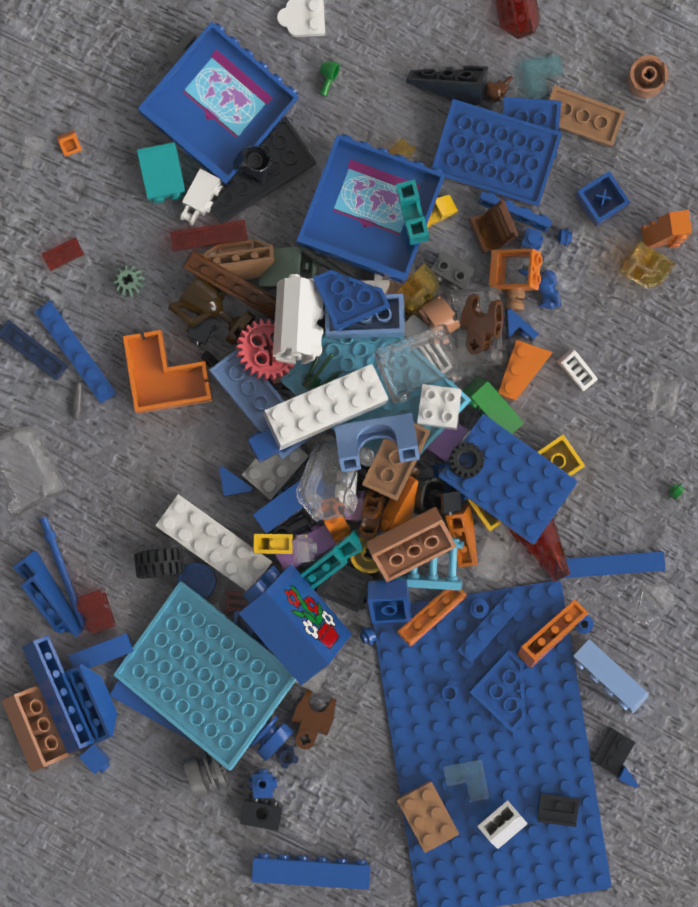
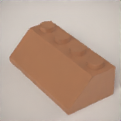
M436 507L366 542L386 582L456 548Z
M38 685L2 700L31 773L74 754L73 752L67 753Z

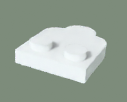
M289 0L286 8L281 9L277 15L279 24L287 27L289 34L293 37L325 36L323 0Z

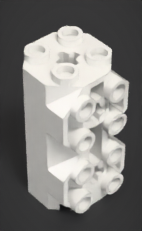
M290 274L289 278H284L277 282L273 357H276V360L279 362L296 364L297 360H302L301 364H307L315 360L316 356L319 357L322 353L321 337L323 335V328L317 325V321L322 320L324 316L323 299L313 278L306 279L298 274Z

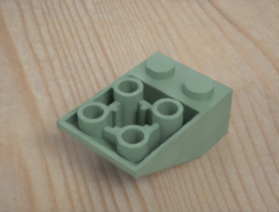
M304 247L274 248V263L259 276V287L277 288V282L284 278H289L290 274H298L306 279L317 276V265L314 263V260L303 254Z

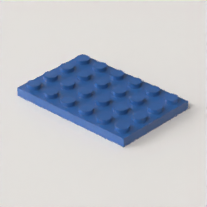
M453 99L432 168L442 170L443 174H446L445 178L539 206L562 132Z
M483 414L462 442L474 443L473 445H478L479 449L483 451L485 460L482 470L473 478L463 479L452 473L448 462L438 478L461 492L466 498L534 545L578 481ZM463 453L459 457V463L462 467L469 468L474 464V458L469 453Z

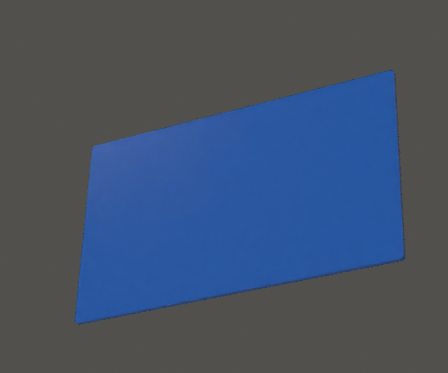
M559 580L467 594L463 601L411 647L397 634V631L407 622L373 623L400 796L431 779L460 834L424 853L403 813L418 907H498L611 888L570 632L531 669L517 655L521 646L565 608L562 583ZM508 592L522 604L521 608L477 658L470 663L457 649L485 618H475L472 616L469 609L470 604L476 599L485 600L489 606V614ZM432 600L411 603V619ZM477 605L476 611L482 612L483 607L481 605ZM508 649L523 662L525 720L513 733L469 693ZM451 683L454 687L458 688L459 694L456 701L444 702L441 699L440 689L445 684ZM540 793L580 798L577 826L571 827L537 822ZM508 800L528 824L497 849L478 828V825Z

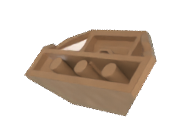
M256 239L217 244L204 254H201L242 279L259 277L274 263L273 245Z

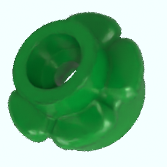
M675 483L668 491L670 493L669 498L672 497L676 501L685 491V488L681 486L682 483L679 486Z

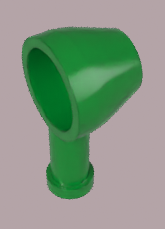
M324 61L321 64L320 73L326 78L318 94L325 97L328 96L327 93L331 83L338 76L340 63Z

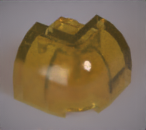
M638 241L628 257L625 256L622 261L620 273L636 285L644 288H653L661 285L667 279L676 263L662 253L656 252L643 242Z
M423 263L406 281L405 285L403 284L394 294H403L404 313L409 316L413 314L416 316L419 313L420 307L435 297L438 292L439 283L434 272Z

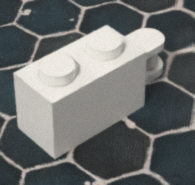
M202 169L198 171L182 201L185 209L180 220L183 221L185 219L190 222V225H193L199 214L204 216L206 212H210L214 204L212 202L215 195L218 196L223 187L219 178ZM190 209L195 211L193 215L188 213Z

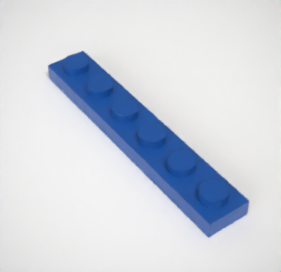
M48 301L34 311L98 401L103 404L117 394L53 303Z

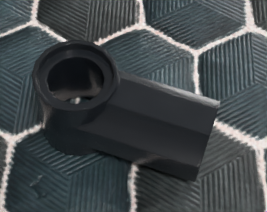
M303 513L276 527L273 534H277L280 529H285L288 534H293L294 538L309 530L311 526Z

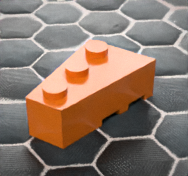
M689 210L669 212L659 217L657 223L651 221L649 222L650 225L641 226L644 249L662 246L677 248L692 233Z
M516 340L498 389L501 397L515 402L553 352Z

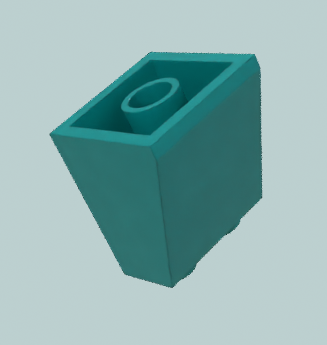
M175 142L137 150L149 202L159 204L163 203L165 199H182L186 195V189Z

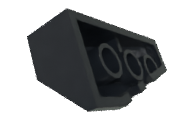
M467 65L463 66L461 70H452V67H446V70L438 72L435 69L410 70L406 83L451 100L455 99L475 106L481 105L485 96L488 66Z

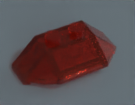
M495 0L501 29L518 40L536 33L540 21L537 0Z

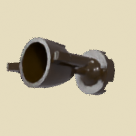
M198 276L186 288L180 300L170 303L168 306L170 311L192 327L207 318L220 317L229 324V334L226 337V342L232 346L238 343L237 339L241 337L240 333L242 330L245 331V327L248 324L251 325L256 318L249 310L242 316L231 317L223 310V299L226 292L222 291L219 295L212 284ZM180 308H184L187 311L198 315V317L193 319Z

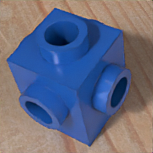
M257 769V773H253L252 778H249V790H253V799L272 798L274 796L273 788H277L276 776L273 777V772H268V769ZM260 781H265L266 785H261Z

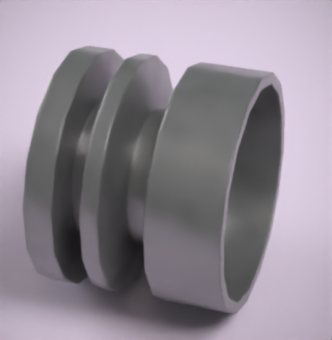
M206 752L202 753L203 762L201 763L196 755L183 760L189 784L196 798L210 793L209 784H212L216 791L220 790L218 781H220L223 788L229 786L226 768L212 756L210 759Z

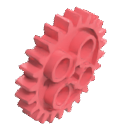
M260 319L258 325L255 321L251 323V327L247 325L245 331L242 330L240 333L241 337L237 339L239 345L235 347L236 350L240 351L236 357H242L239 364L246 365L243 369L244 371L251 370L249 376L256 373L257 380L261 376H263L264 381H267L269 376L272 381L276 379V376L281 379L283 373L287 375L290 372L289 369L294 367L293 364L279 362L273 357L274 342L270 339V336H274L275 322L272 325L270 319L265 324ZM252 339H256L259 342V346L254 345ZM256 358H261L264 364L258 363Z

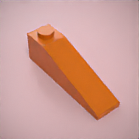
M573 600L521 646L517 655L531 669L587 616L588 612L576 600Z

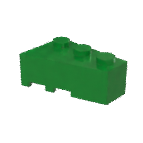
M476 377L462 390L471 399L469 404L481 413L480 416L486 415L511 434L524 423L487 380Z

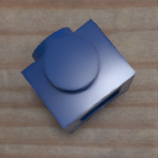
M527 227L520 249H535L539 251L543 242L542 232Z

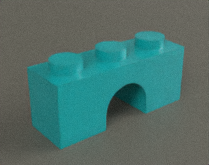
M415 179L396 184V192L410 245L429 241V232L421 210Z

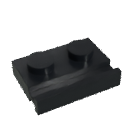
M610 727L591 761L617 776L636 742Z
M540 793L537 822L576 827L580 798Z

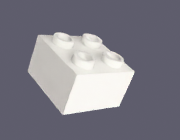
M422 384L417 424L457 430L462 390Z

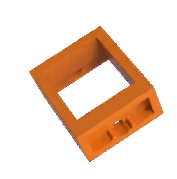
M535 249L491 250L489 288L496 291L510 289L523 291L538 290L541 282V252ZM507 258H529L528 284H505Z

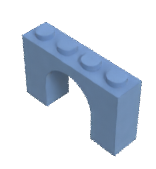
M412 413L335 425L341 472L361 469L360 448L369 440L376 438H386L397 445L400 463L420 459Z

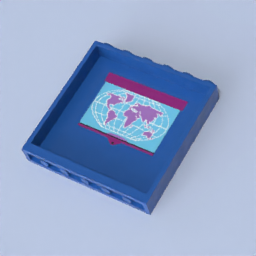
M211 21L139 106L138 112L210 174L219 178L221 183L226 186L238 171L233 168V161L239 152L247 146H259L299 97L297 96L298 92L291 86L287 87L282 83L283 79L276 73L273 75L269 72V67L264 62H258L254 59V54L247 48L244 50L239 46L240 42L235 37H229L224 33L225 29L220 24H214Z
M337 134L297 238V245L304 248L308 247L317 253L405 285L420 243L414 245L409 243L396 192V184L415 179L421 210L427 225L446 174H443V171L438 168L430 169L424 167L425 165L419 161H408L403 155L396 154L395 156L389 154V151L379 147L376 149L370 147L371 145L365 141H354L349 135L342 134L341 136Z

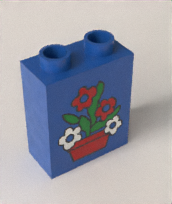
M292 564L282 572H279L273 565L256 580L255 584L243 593V596L249 603L239 612V615L301 686L329 665L352 635Z

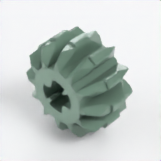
M124 265V271L118 268L117 270L120 274H113V277L118 280L112 282L114 286H117L116 292L122 291L121 295L123 297L127 295V292L130 297H133V291L140 294L137 288H144V284L140 282L145 280L144 276H140L142 271L140 269L136 271L134 265L131 266L130 270L128 265ZM131 277L133 282H129L127 285L125 279L129 280Z

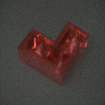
M97 590L77 597V609L79 613H83V616H87L88 620H85L88 631H91L92 634L117 626L105 590Z

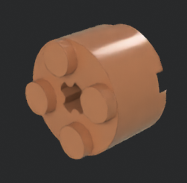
M654 55L641 56L633 63L627 75V85L632 95L640 98H652L658 95L668 79V68L665 63Z
M440 295L418 310L422 322L426 325L429 324L430 332L436 341L443 339L460 328L459 321L453 320L454 312Z

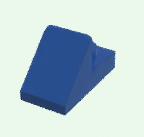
M511 308L507 311V340L519 330V335L523 339L532 342L539 333Z

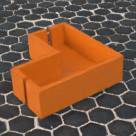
M161 330L145 332V340H143L140 333L123 336L134 409L137 414L213 401L211 386L209 382H206L210 380L205 361L169 367L164 335Z

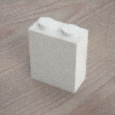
M507 800L479 824L478 828L499 849L528 823Z

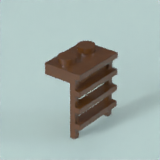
M504 199L497 202L487 212L468 219L482 254L503 248L510 241L514 240L515 237L519 236Z

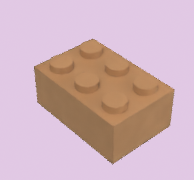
M431 779L396 798L424 853L460 835Z

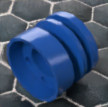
M277 715L271 721L267 720L249 745L252 747L259 742L261 746L257 754L265 761L294 732L286 723L276 727L275 723L279 718Z

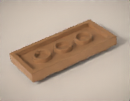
M554 85L549 100L561 101L559 129L612 148L625 111Z
M414 423L420 455L431 431ZM384 438L362 485L398 502L417 460L400 463L397 445L393 441Z

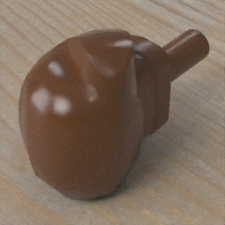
M509 76L504 82L500 80L497 83L489 81L486 84V97L492 102H499L508 91L507 85L513 80V77Z

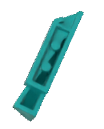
M355 529L300 572L312 589H315L348 562L346 559L363 550L357 531Z

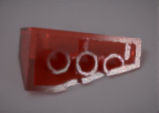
M552 518L534 545L509 528L514 539L518 543L521 542L527 548L526 552L530 556L533 554L539 561V566L554 582L570 575L554 518Z

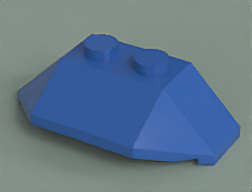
M82 664L66 671L67 679L94 741L99 743L112 737L117 711L102 677Z

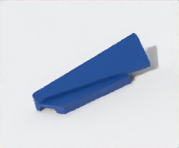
M36 550L13 566L14 570L25 580L20 586L55 632H68L77 637L84 631V627H80L73 609Z

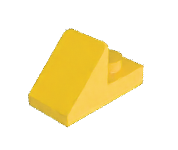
M450 195L437 198L427 228L458 212Z
M254 534L253 553L293 554V534Z

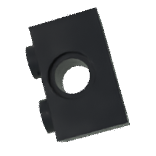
M249 796V799L244 800L240 824L275 831L279 830L283 805H279V801L268 800L267 803L260 801L261 798L253 799V796ZM259 808L266 809L267 816L264 818L259 817L257 810Z

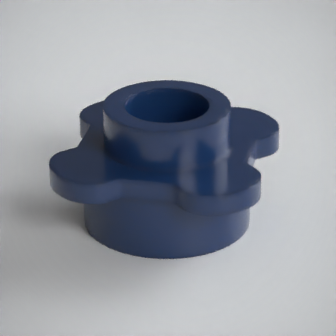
M290 745L276 753L282 768H288L289 765L292 763L296 764L299 760L298 756L294 753V747Z

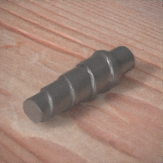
M79 383L75 386L72 406L73 419H80L81 412H83L82 384Z

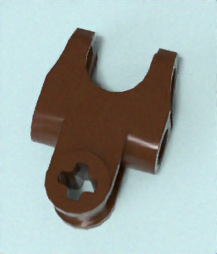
M473 293L468 296L461 314L460 326L462 329L468 330L466 348L471 354H479L488 350L492 344V337L497 338L501 334L504 319L501 300L491 301L488 313L485 314L480 309L479 295Z
M371 489L367 492L361 508L362 522L359 528V537L367 540L377 536L381 527L383 511L389 502L388 497ZM364 529H367V530H371V531H373V532H372V533H365L363 530H364Z
M310 689L306 690L303 698L298 703L291 723L300 726L296 735V744L305 750L310 749L314 745L318 733L328 736L334 719V709L337 699L331 698L324 711H314L309 704L312 694ZM308 734L311 742H307L306 745L302 744L303 740L300 737Z

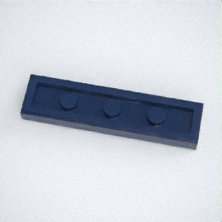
M9 319L0 329V337L56 381L59 380L69 367Z

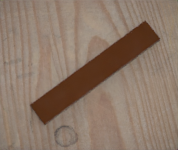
M192 250L183 264V268L275 321V297Z

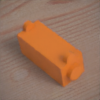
M334 499L316 508L335 543L351 532Z

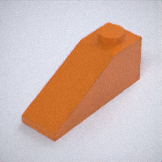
M409 476L398 502L390 498L382 514L380 530L384 533L413 519L418 487L417 479Z
M462 504V510L454 511V515H445L451 537H457L459 541H464L463 548H457L458 567L477 566L474 521L470 505Z

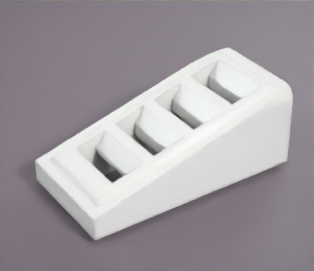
M569 350L557 360L561 368L582 391H585L597 380V377L575 350ZM571 358L574 359V360L571 361L569 364L566 363V362L569 361ZM578 363L579 366L572 371L571 368ZM583 369L584 372L577 377L576 374ZM588 375L589 378L582 383L581 380Z

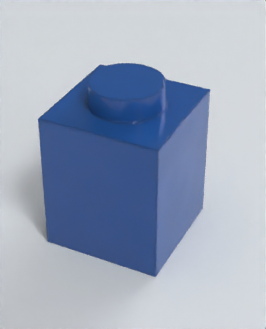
M97 743L90 746L79 757L94 775L98 772L102 774L110 767L108 762L112 760Z

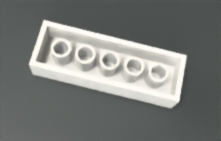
M371 364L266 409L264 417L279 450H282L335 427V425L381 407L387 403L388 397Z
M179 494L155 525L246 591L256 583V580L273 563L263 554L253 553L252 546Z

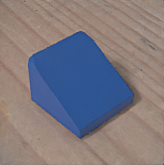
M623 765L617 779L637 788V782Z

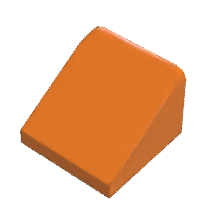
M75 130L57 136L58 143L65 157L82 151Z

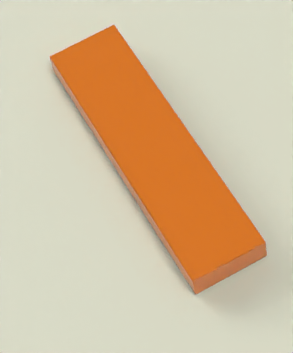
M462 589L460 591L443 590L411 619V622H407L401 627L397 634L411 647L463 601L467 594Z

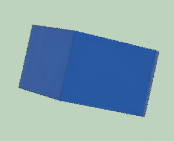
M220 467L225 497L251 493L254 490L226 468Z

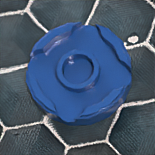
M195 562L185 566V572L178 575L177 584L180 581L184 582L206 599L215 589L216 578L214 572L204 563Z

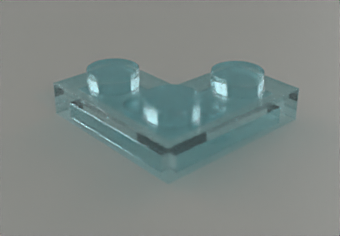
M560 55L525 60L522 63L529 99L548 96L545 78L563 75Z
M482 759L443 766L447 786L466 783L470 802L489 799Z

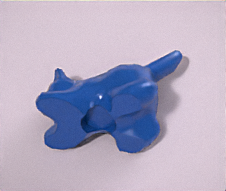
M519 269L518 272L528 279V271ZM551 270L543 271L540 273L541 282L538 289L543 296L539 308L544 307L553 310L555 306H562L560 294L555 289L557 277Z

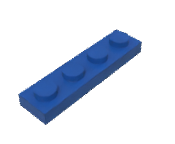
M482 191L477 204L491 209L501 199L497 198L492 192ZM504 199L512 219L545 233L548 232L552 224L549 217L543 214L537 215L532 213L527 207H518L512 201Z
M507 592L460 645L457 651L472 663L521 608L522 604Z

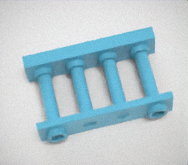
M452 537L456 548L449 551V569L446 577H439L437 575L436 557L429 561V574L427 576H419L417 567L411 570L408 575H401L395 579H407L408 587L460 591L462 579L456 576L457 548L462 549L464 541H459V538Z

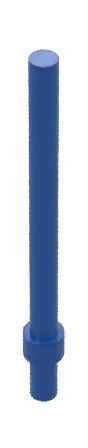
M47 517L42 518L40 522L45 533L43 536L45 541L49 543L80 627L86 626L88 624L55 540L57 538L56 534L52 531Z

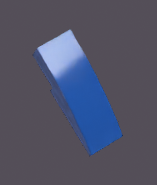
M126 633L71 654L69 659L73 668L82 664L90 669L134 651Z

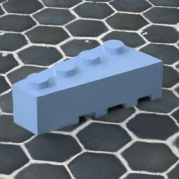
M590 639L573 656L576 660L574 663L582 671L586 669L590 673L589 677L596 684L600 682L605 687L603 690L610 697L614 695L619 700L618 704L627 711L628 709L634 713L648 698V692Z

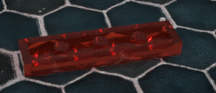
M245 220L170 232L173 252L248 240Z

